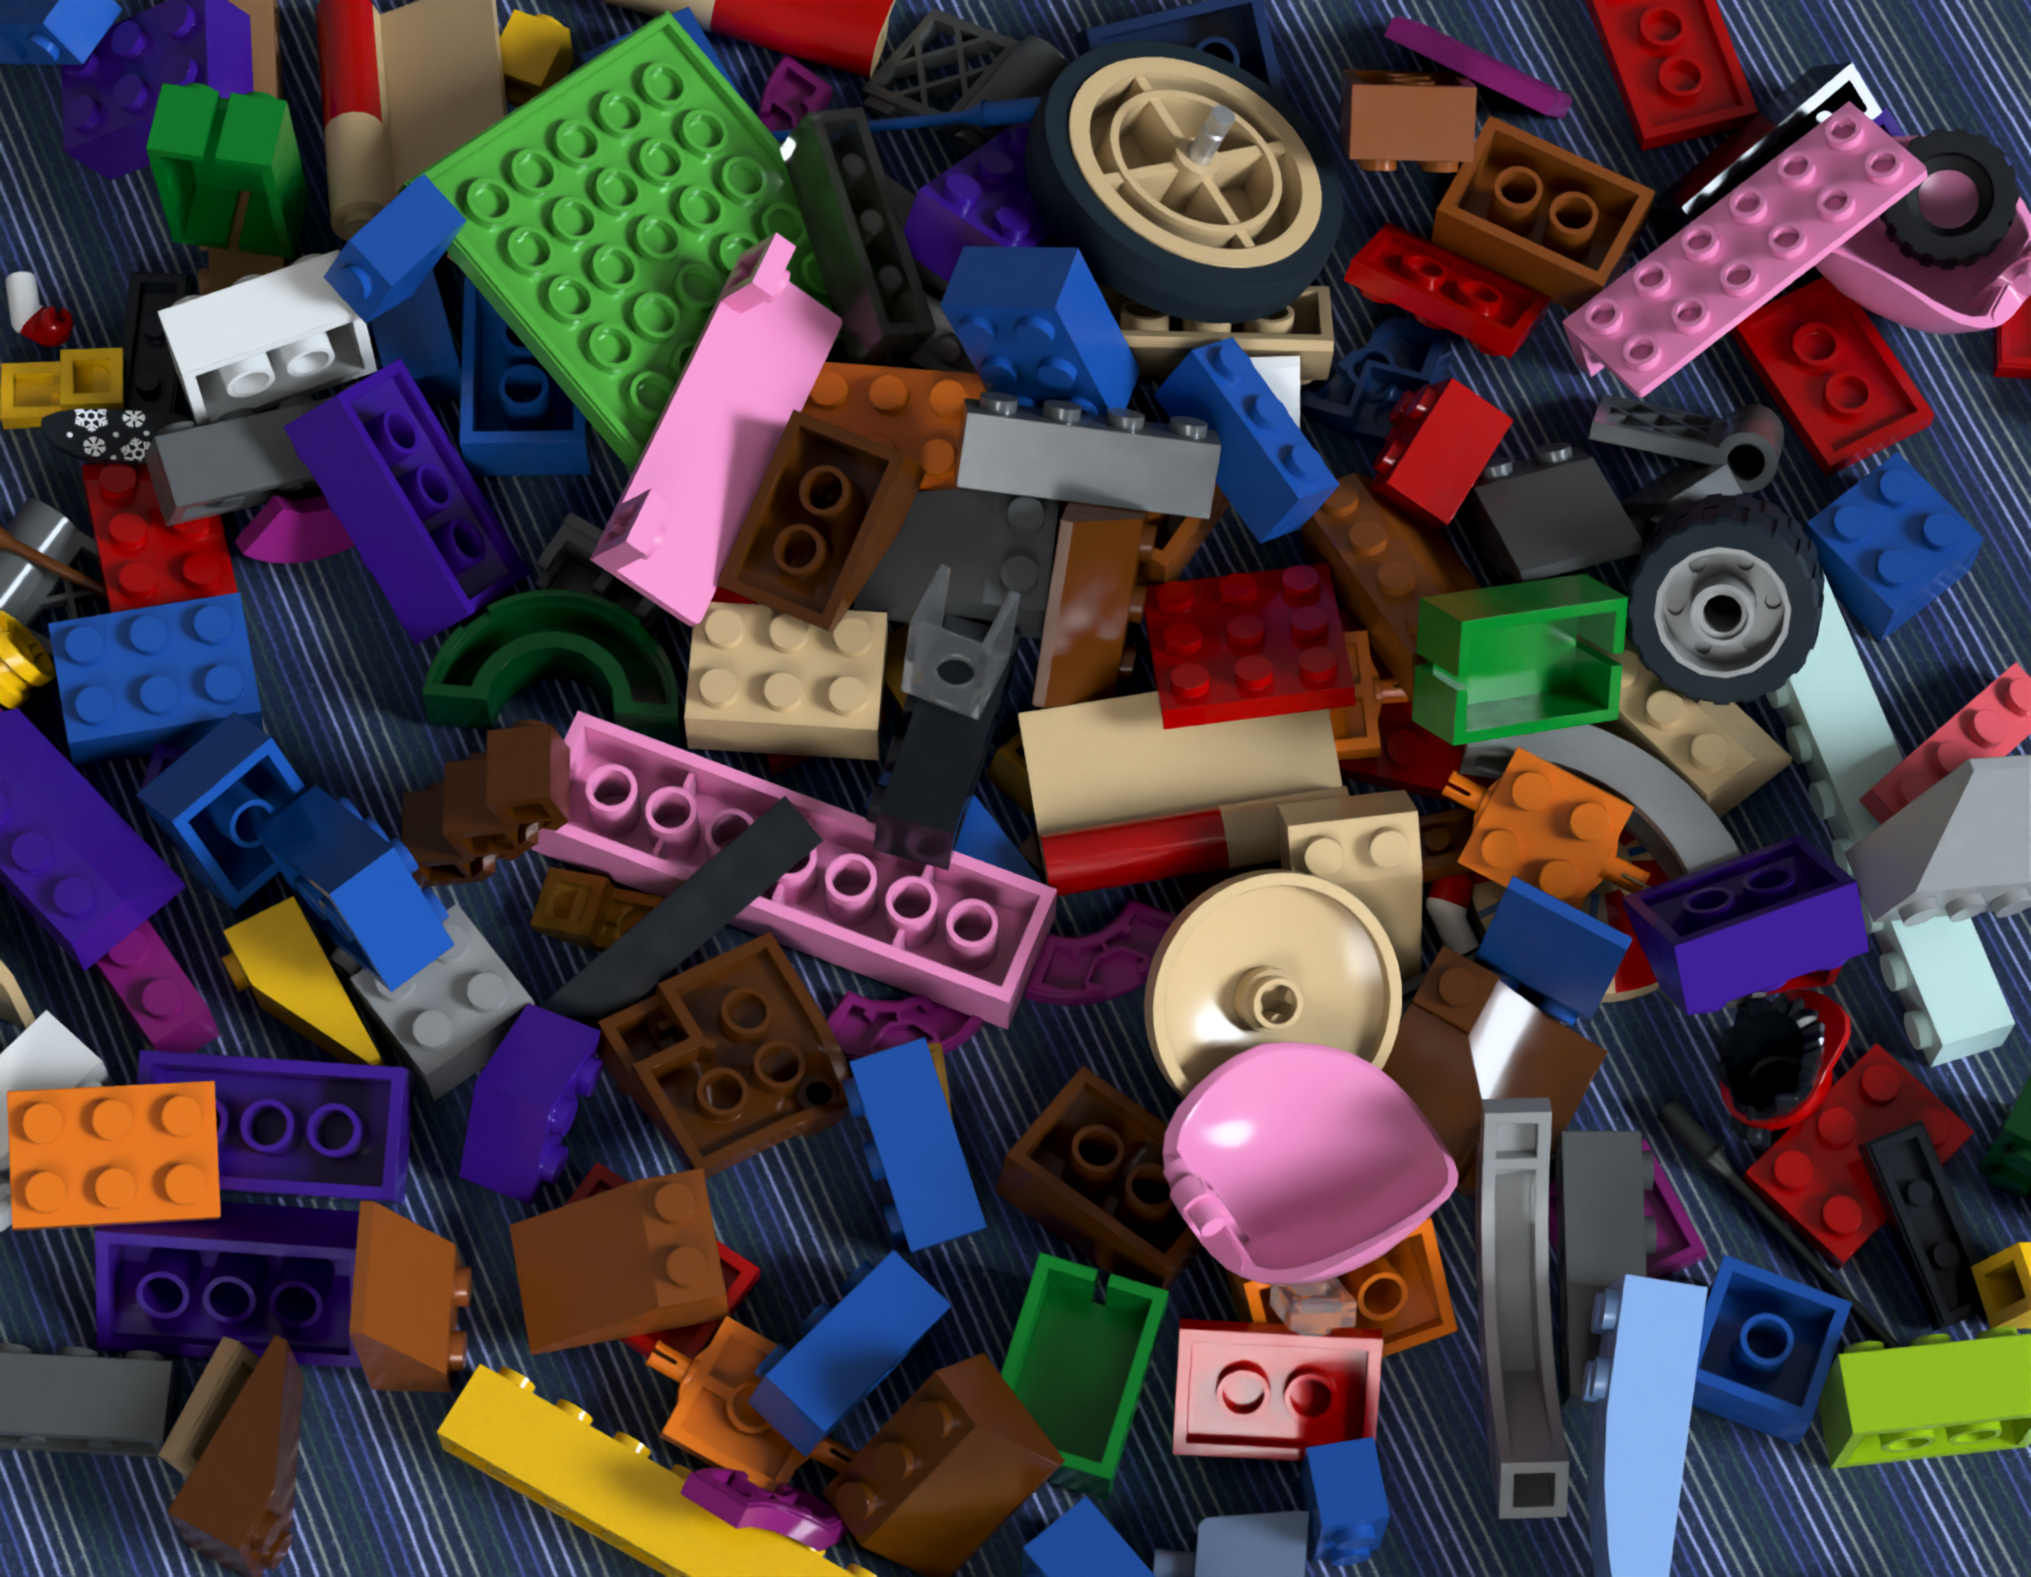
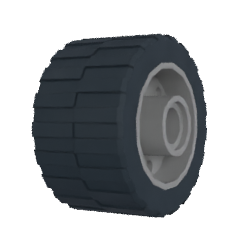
M1739 493L1737 495L1711 494L1707 495L1706 498L1696 501L1690 500L1679 505L1676 511L1669 516L1666 514L1655 524L1654 531L1649 537L1646 536L1643 542V549L1637 556L1628 585L1626 617L1629 623L1628 635L1632 646L1636 647L1640 655L1639 660L1647 671L1651 670L1659 678V682L1668 689H1674L1684 694L1685 698L1697 702L1703 700L1714 702V705H1729L1732 702L1740 701L1747 703L1758 700L1761 695L1770 691L1775 692L1784 686L1786 680L1794 673L1797 674L1806 663L1807 655L1810 649H1814L1819 634L1824 602L1823 566L1819 564L1817 558L1818 551L1812 539H1808L1802 531L1803 527L1793 517H1789L1780 511V507L1768 501L1762 502L1753 499L1751 495ZM1726 595L1736 601L1722 602L1715 596Z

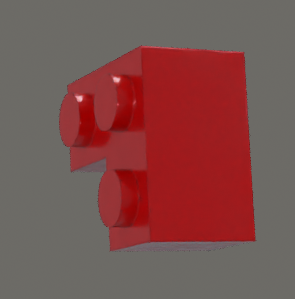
M1454 378L1431 385L1426 384L1422 388L1416 389L1414 393L1407 390L1389 414L1388 421L1394 426L1384 440L1386 444L1373 463V468L1379 472L1369 488L1428 529L1447 526L1512 424L1513 419Z

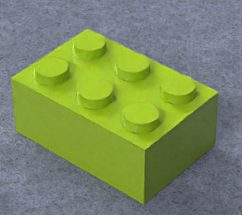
M2005 1326L1984 1330L1976 1335L1977 1339L1952 1342L1951 1336L1948 1334H1931L1913 1339L1910 1342V1347L1885 1349L1884 1343L1880 1341L1860 1342L1845 1347L1843 1349L1844 1354H1838L1830 1367L1818 1401L1830 1469L2028 1447L2031 1444V1333L2018 1335L2017 1328Z

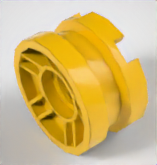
M0 610V704L9 709H19L31 697L30 690L34 686L43 688L56 676V669L49 654L33 634L16 618Z

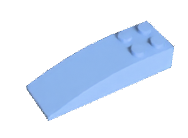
M1625 1274L1609 1283L1608 1288H1605L1603 1294L1597 1293L1595 1296L1591 1317V1333L1601 1335L1599 1354L1595 1357L1594 1361L1587 1360L1581 1393L1582 1401L1592 1402L1589 1427L1587 1489L1591 1556L1595 1577H1669L1708 1287Z

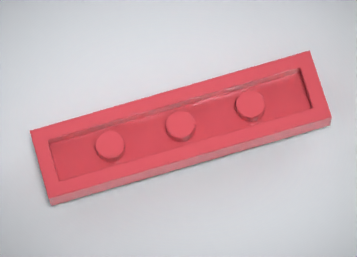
M2015 662L1874 785L1859 801L1880 824H1883L1966 760L1971 758L2002 757L2009 754L2031 734V677Z

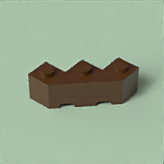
M520 720L510 724L509 728L487 730V751L472 753L467 756L466 760L444 762V782L429 784L425 787L424 791L403 793L401 842L418 864L419 869L411 875L420 887L482 882L495 873V862L497 859L513 861L538 844L539 830L543 828L557 831L569 822L570 748L552 724H546L537 720Z

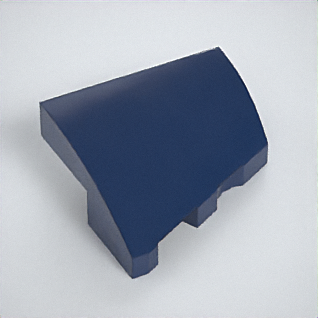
M1390 316L1372 332L1371 339L1367 345L1361 349L1349 352L1337 363L1338 372L1314 394L1310 390H1306L1301 395L1300 413L1349 437L1383 448L1386 444L1384 440L1394 426L1388 421V417L1400 397L1407 390L1414 393L1416 389L1422 388L1426 384L1431 385L1443 381L1452 357L1450 330H1436L1419 322Z

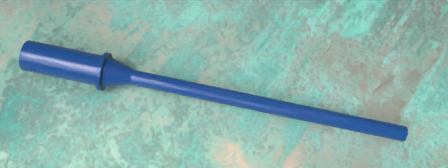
M1043 96L992 102L981 99L979 104L963 111L770 132L778 142L960 123L981 126L983 130H989L991 126L1032 122Z

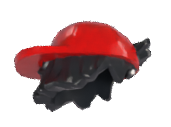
M1793 989L1786 993H1780L1772 1003L1767 999H1749L1747 1004L1742 1003L1738 1005L1734 1025L1727 1028L1723 1033L1721 1039L1723 1057L1717 1064L1716 1069L1720 1077V1090L1723 1102L1731 1113L1730 1128L1736 1132L1740 1139H1747L1749 1144L1757 1151L1763 1152L1764 1148L1770 1147L1772 1131L1784 1129L1808 1119L1828 1096L1833 1080L1832 1069L1839 1060L1851 1036L1850 1017L1839 1004L1828 996L1811 990Z

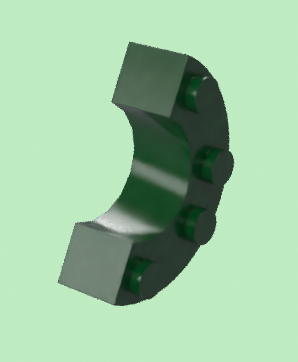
M567 589L533 590L500 599L486 606V613L473 620L465 628L459 625L447 638L430 666L422 695L430 725L493 730L501 708L517 691L541 680L568 679L588 685L604 697L614 713L616 725L674 747L682 748L683 730L678 687L674 670L661 644H657L654 638L641 626V621L629 611L609 600L585 592Z

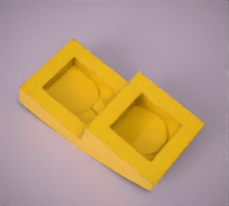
M123 348L60 350V361L1 363L0 419L3 429L41 427L43 417L60 411L73 409L121 410L124 408Z

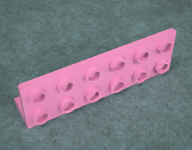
M1848 101L1563 320L1562 323L1576 363L1590 377L1606 367L1634 395L1639 398L1646 396L1829 255L1831 251L1838 248L1925 181L1928 177L1926 166L1854 104Z
M777 232L739 255L590 558L591 561L688 626H694L702 621L793 409L799 412L802 411L843 324L839 316L789 281L791 274L786 270V267L796 246Z

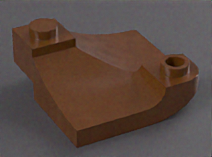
M771 931L658 983L654 996L597 1022L596 1029L600 1030L597 1052L623 1096L629 1095L648 1115L669 1143L686 1171L703 1168L705 1179L794 1136L803 1135L807 1139L837 1124L847 1113L849 1103L842 1080L852 1078L848 1063L828 1023ZM811 1092L820 1093L825 1096L828 1103L815 1105L807 1099L806 1095Z
M1443 945L1400 1019L1392 1051L1382 1071L1393 1079L1416 1103L1446 1145L1458 1171V1184L1454 1191L1475 1200L1476 1142H1480L1481 1099L1549 1097L1552 1109L1551 1161L1554 1153V1143L1561 1131L1566 1130L1608 1051L1535 1007L1500 981L1501 977Z

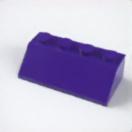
M401 358L283 426L293 442L297 456L310 470L327 498L331 512L342 523L359 551L362 563L373 574L393 607L396 619L405 627L415 645L470 616L530 575L529 570Z
M18 708L0 712V882L85 972L185 889L186 886L173 870Z
M220 1202L221 1217L218 1220L96 1227L97 1350L122 1352L146 1350L165 1355L212 1358L224 1336L240 1341L261 1358L276 1334L288 1341L297 1364L363 1368L349 1335L359 1211Z

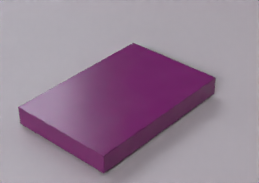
M1401 16L1393 17L1384 37L1544 115L1564 119L1573 101L1570 98L1571 95L1419 21Z

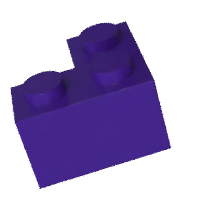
M530 1003L526 1005L475 1081L459 1173L460 1178L529 1205L533 1204L546 1182L553 1185L557 1183L569 1155V1148L561 1145L562 1137L566 1136L573 1123L578 1108V1098L580 1095L590 1097L593 1094L603 1070V1060L595 1058L600 1030Z

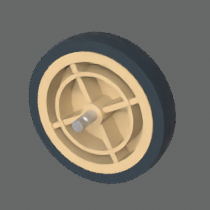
M1134 40L1100 46L1084 53L1073 60L1061 72L1042 97L1028 132L1024 161L1029 189L1038 211L1056 239L1063 247L1079 248L1090 272L1103 283L1120 294L1165 314L1198 322L1219 324L1254 321L1279 312L1293 303L1319 275L1331 254L1341 229L1343 198L1338 175L1326 148L1308 122L1280 94L1249 72L1224 59L1191 47L1159 41Z

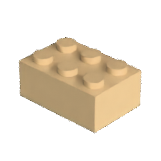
M710 602L702 621L694 625L692 630L684 714L688 749L879 760L888 652L887 613L847 610L833 633H830L764 605Z

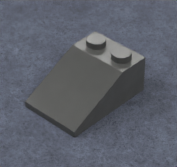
M1567 442L1552 443L1538 447L1534 450V458L1512 463L1511 458L1507 457L1489 459L1462 502L1471 549L1520 583L1536 581L1637 555L1643 549L1642 539L1594 458L1576 447L1571 448V444Z
M968 488L918 491L902 529L855 598L853 610L886 612L887 620L938 627H943L946 616L951 615L1021 634V637L1042 639L1049 597L1060 500Z

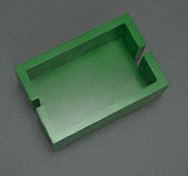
M162 83L146 150L173 242L228 250L241 192L247 191L251 193L238 243L239 251L294 259L309 193L287 100L277 99L270 94L258 91L246 94L231 93L228 99L221 98L219 91L200 83H187L184 86Z
M1586 574L1420 597L1416 653L1426 658L1427 662L1426 664L1415 665L1412 721L1452 746L1618 720L1622 664L1585 643L1576 641V636L1578 634L1611 654L1624 653L1628 597Z
M1040 1252L1001 1376L1065 1460L1050 1476V1483L1108 1500L1164 1322L1169 1291L1111 1274L1107 1284L1105 1305L1093 1302L1096 1294L1098 1269Z

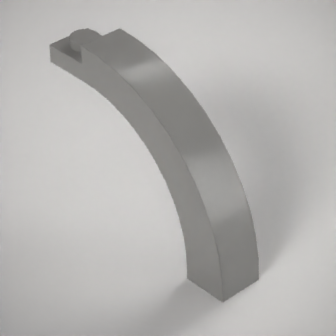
M1588 724L1468 743L1463 746L1460 774L1498 779L1504 774L1517 747L1520 746L1633 805L1634 809L1624 829L1635 837L1650 853L1669 881L1742 855L1732 836L1713 810L1683 779L1661 761L1639 747L1601 728ZM1767 992L1751 993L1727 1002L1724 1007L1737 1009L1739 1004H1747L1749 999H1764Z
M1549 1097L1481 1099L1480 1142H1476L1475 1166L1477 1313L1486 1434L1499 1519L1567 1517L1570 1461L1564 1437L1557 1389L1549 1282L1548 1203L1552 1109Z

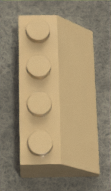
M1096 281L1141 369L1138 376H1156L1158 379L1166 381L1191 350L1233 337L1249 357L1300 356V385L1308 384L1313 380H1328L1334 352L1329 286H1308L1293 303L1270 316L1248 322L1217 324L1178 318L1156 311L1120 294L1102 281Z
M1626 618L1624 653L1611 654L1577 634L1576 641H1581L1622 664L1618 720L1589 725L1618 736L1661 761L1683 779L1708 804L1718 818H1721L1791 764L1793 757L1734 702L1729 705H1714V702L1703 700L1697 702L1685 698L1684 694L1674 689L1670 690L1661 684L1659 678L1651 670L1647 671L1639 660L1640 655L1636 647L1632 646L1628 635V618Z

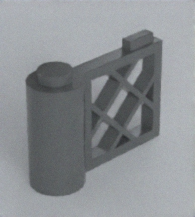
M933 8L861 88L865 99L863 105L866 112L883 119L897 118L898 116L909 117L944 113L932 108L931 100L962 92L963 96L949 112L966 110L979 104L981 99L992 102L1039 97L1045 95L1057 77L1069 64L1054 46L1040 37L1028 35L1019 42ZM939 32L955 37V45L925 53V48ZM990 52L998 54L997 58L990 65L969 71L968 59ZM958 62L960 74L929 82V70ZM918 74L919 86L898 92L889 90L898 79ZM966 123L931 126L929 128L951 136L952 143L962 156L967 157L1013 124L991 126L989 130H983L981 126Z
M1603 394L1592 421L1589 439L1706 464L1727 463L1743 493H1752L1763 489L1775 475L1784 442V428L1780 418L1771 409L1762 405L1748 404L1733 411L1727 419Z
M26 499L5 528L16 540L73 568L82 554L99 562L94 539L77 530L64 515L39 500ZM0 549V610L10 614L24 625L40 642L54 662L51 639H47L30 629L41 611L68 606L71 619H77L78 614L75 604L104 598L86 589L72 592L70 581L10 550ZM63 582L65 593L53 595Z

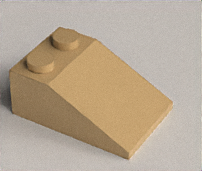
M1405 790L1276 804L1281 869L1313 875L1351 893L1372 912L1388 935L1399 965L1401 981L1409 980L1421 974L1423 871L1418 810Z

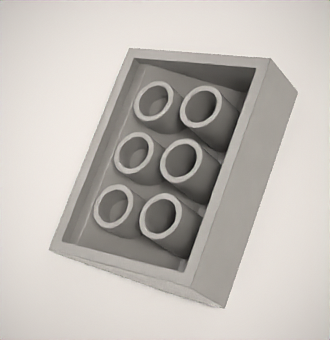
M2031 755L1971 758L1966 760L1844 852L1873 923L1902 920L1904 926H1914L1939 916H1948L1951 922H1958L1983 912H1994L1996 917L2002 918L2019 913L2026 908H2031Z

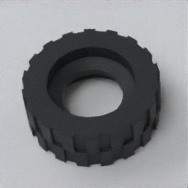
M1944 128L1932 130L1931 134L1924 137L1919 135L1910 141L1909 146L1905 149L1926 166L1928 177L1941 170H1956L1967 175L1978 190L1979 205L1973 218L1966 224L1951 229L1937 227L1927 221L1919 209L1918 192L1922 183L1880 214V220L1885 223L1887 228L1885 234L1891 243L1894 241L1899 246L1901 254L1906 258L1912 257L1918 260L1919 265L1928 268L1932 265L1941 267V270H1953L1955 266L1964 265V267L1973 265L1980 257L1984 255L1987 257L1996 249L2000 241H2003L2017 212L2015 210L2016 203L2019 200V187H2015L2014 182L2016 173L2013 165H2008L2005 160L2006 154L1999 146L1995 148L1988 142L1989 139L1979 133L1976 136L1967 133V129L1955 128L1954 131H1944Z

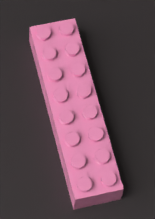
M577 711L564 739V742L570 748L569 822L557 831L543 828L539 830L538 844L532 847L533 851L596 875L608 877L612 881L644 893L667 897L781 798L786 796L821 836L823 842L727 924L758 936L771 931L779 944L909 993L923 995L930 998V1001L970 1016L973 1014L981 1017L986 1022L1007 1030L1009 1029L1047 934H1049L1056 918L1057 889L956 851L954 852L949 870L873 850L877 824L866 821L867 818Z

